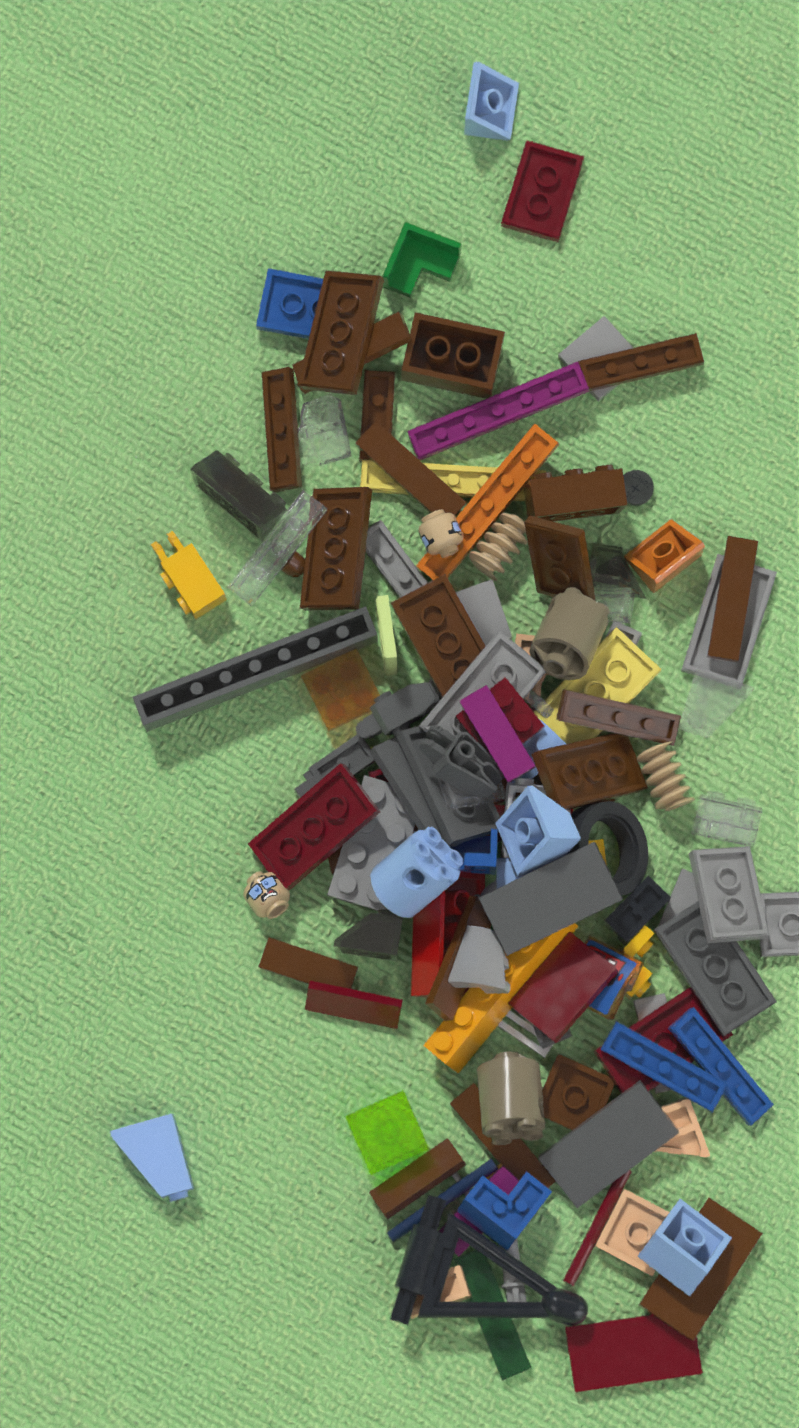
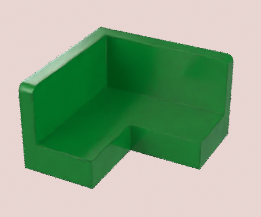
M405 222L382 277L385 279L383 288L411 298L422 271L450 282L461 256L462 244Z

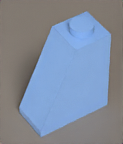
M172 1113L110 1131L113 1140L161 1197L169 1196L170 1202L189 1197L187 1191L194 1189L175 1116Z

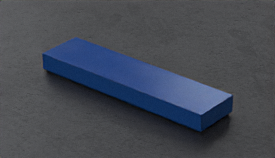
M694 1007L688 1009L668 1027L669 1031L701 1069L728 1083L723 1096L748 1126H752L774 1105Z
M618 1021L614 1023L600 1048L602 1051L712 1113L728 1086V1083Z

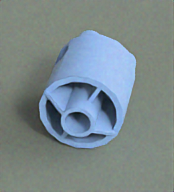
M427 827L425 830H418L372 869L370 875L371 885L376 896L387 909L403 918H411L458 880L460 874L459 867L463 865V859L456 850L451 849L441 839L440 833L435 828Z

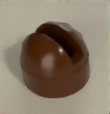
M293 550L284 559L280 570L293 578L299 577L304 573L305 558Z

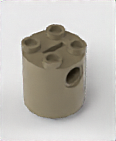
M567 588L564 593H559L552 598L547 613L531 644L530 656L543 666L548 675L564 680L582 678L587 674L609 623V608L605 604L597 603L592 598L583 595L576 588Z
M510 1051L496 1054L492 1060L481 1064L477 1068L482 1133L492 1138V1143L495 1145L509 1144L512 1142L511 1139L524 1138L528 1141L541 1139L543 1137L542 1131L545 1129L540 1064L534 1059Z

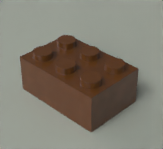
M415 312L410 331L412 341L407 344L401 370L402 381L485 399L492 397L504 344L505 331Z
M612 464L597 466L595 471L583 473V469L578 468L564 471L565 475L553 477L552 472L535 474L534 479H531L524 487L527 517L530 515L553 522L619 514L628 505L623 469H614Z

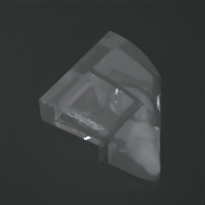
M327 394L303 403L300 414L301 424L298 428L301 469L320 466L351 457L341 400L331 394Z

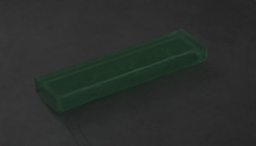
M474 1250L453 1259L455 1265H460L463 1269L472 1296L469 1298L470 1302H505L487 1257ZM477 1318L502 1380L532 1368L512 1318Z

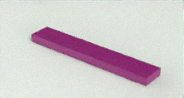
M577 361L407 432L417 458L421 461L590 392Z

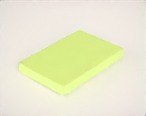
M388 595L377 596L376 615L384 671L387 676L397 675V654Z

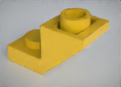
M646 925L622 950V956L636 962V966L624 982V994L629 1000L634 994L640 998L652 985L648 981L652 973L634 958L636 954L642 958L654 944L650 941L654 932Z

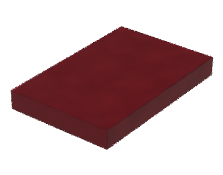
M526 140L503 214L501 227L559 243L584 156Z
M569 931L511 998L508 1005L557 1044L614 978L618 970Z

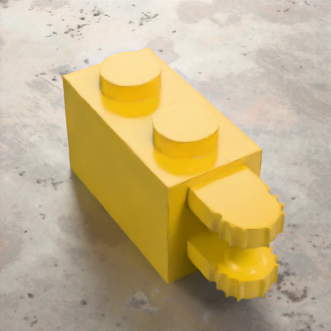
M171 531L167 536L170 544L177 551L175 554L167 557L163 547L157 541L150 545L161 561L163 572L160 573L162 580L169 590L174 587L180 595L176 601L185 615L191 612L196 620L227 599L224 591L193 544L190 543L183 547L176 534Z

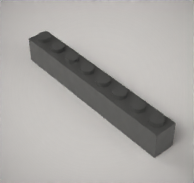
M365 606L138 694L132 698L146 732L375 644L378 642V635Z

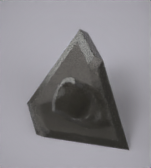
M592 543L590 569L594 591L646 599L622 553L623 547Z

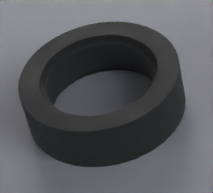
M611 801L583 806L573 811L570 815L581 839L568 854L588 845L591 828L597 821L605 823L614 833L620 852L619 867L613 880L621 896L635 890L642 882L648 865L647 839L637 817L624 805Z

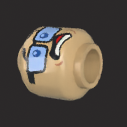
M437 510L421 519L422 524L419 526L418 533L429 554H440L442 558H446L459 551L457 546L463 541L464 535L454 514L445 513L444 510Z
M259 871L248 878V885L243 893L244 899L258 917L274 919L287 910L290 892L288 889H285L274 873Z

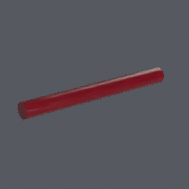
M628 1170L612 1182L563 1279L564 1282L575 1286L632 1171Z

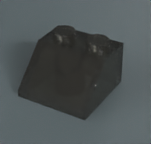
M378 909V914L370 913L334 940V950L337 953L397 961L403 918L397 917L398 915L390 910Z

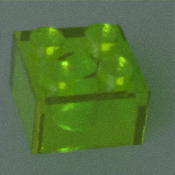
M404 1090L345 1116L371 1177L430 1150Z

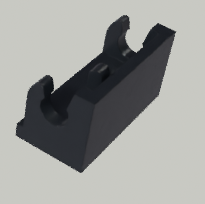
M648 875L604 920L606 922L605 925L618 936L619 941L625 946L668 903L671 897Z

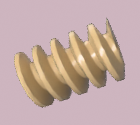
M501 513L499 516L501 523H493L491 527L494 533L486 532L484 535L486 542L481 541L477 543L476 547L479 552L471 551L469 553V558L474 566L495 581L497 579L493 574L494 571L503 574L505 572L500 563L503 561L512 564L513 562L508 553L512 552L519 555L520 550L516 543L519 542L524 545L528 543L523 536L526 533L524 521L514 514Z
M672 742L651 747L637 757V762L647 763L641 769L642 774H652L645 782L647 786H656L650 792V796L661 798L654 804L655 809H665V811L682 807L695 800L694 797L683 796L690 789V786L679 785V782L686 776L685 774H675L674 772L681 766V763L670 762V759L677 752L666 751L665 748Z

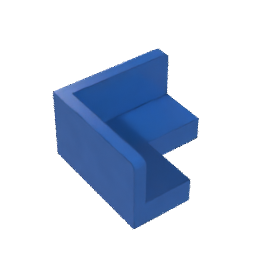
M491 829V836L466 841L452 848L462 856L463 865L459 867L460 871L496 875L498 829Z
M528 1172L524 1174L509 1195L482 1176L465 1197L457 1212L508 1251L552 1191Z

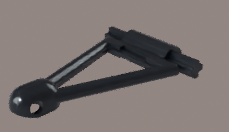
M427 1196L419 1225L413 1224L394 1287L399 1290L390 1320L408 1325L417 1295L424 1296L417 1318H548L565 1325H578L586 1319L589 1308L587 1301L582 1296L556 1287L449 1212L444 1232L437 1231L446 1200L436 1196ZM458 1238L542 1296L541 1302H439Z

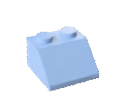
M527 786L495 823L517 875H527L566 856L581 839L570 813L534 786Z
M679 1199L638 1257L690 1296L708 1274L731 1240V1237L683 1200Z

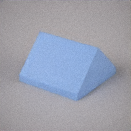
M478 61L474 62L465 116L464 135L506 141L511 140L519 83Z

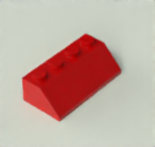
M460 871L457 881L413 916L411 996L428 998L469 897L476 894L481 895L485 888V874ZM470 988L465 989L463 996Z

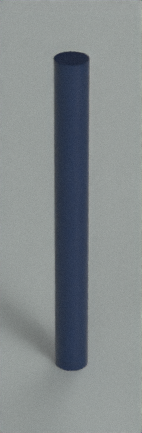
M491 1158L437 1197L446 1200L445 1206H447L474 1187L482 1176L488 1177L499 1168ZM424 1206L387 1232L393 1242L412 1230L413 1224L419 1225Z

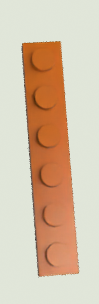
M534 424L456 517L464 535L463 541L457 546L459 551L446 558H442L440 554L431 555L427 552L416 567L432 580L444 574L449 578L499 518L501 513L504 512L555 451L559 443Z

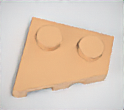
M683 1098L661 1106L678 1128L679 1133L654 1152L660 1151L670 1154L709 1157L710 1153L691 1101L688 1098Z

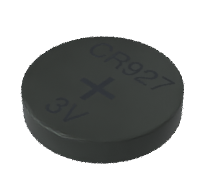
M631 470L625 473L623 476L627 504L639 506L648 502L654 491L652 478L641 470Z

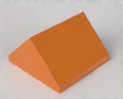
M670 519L624 555V558L654 594L700 558L705 545L697 537Z

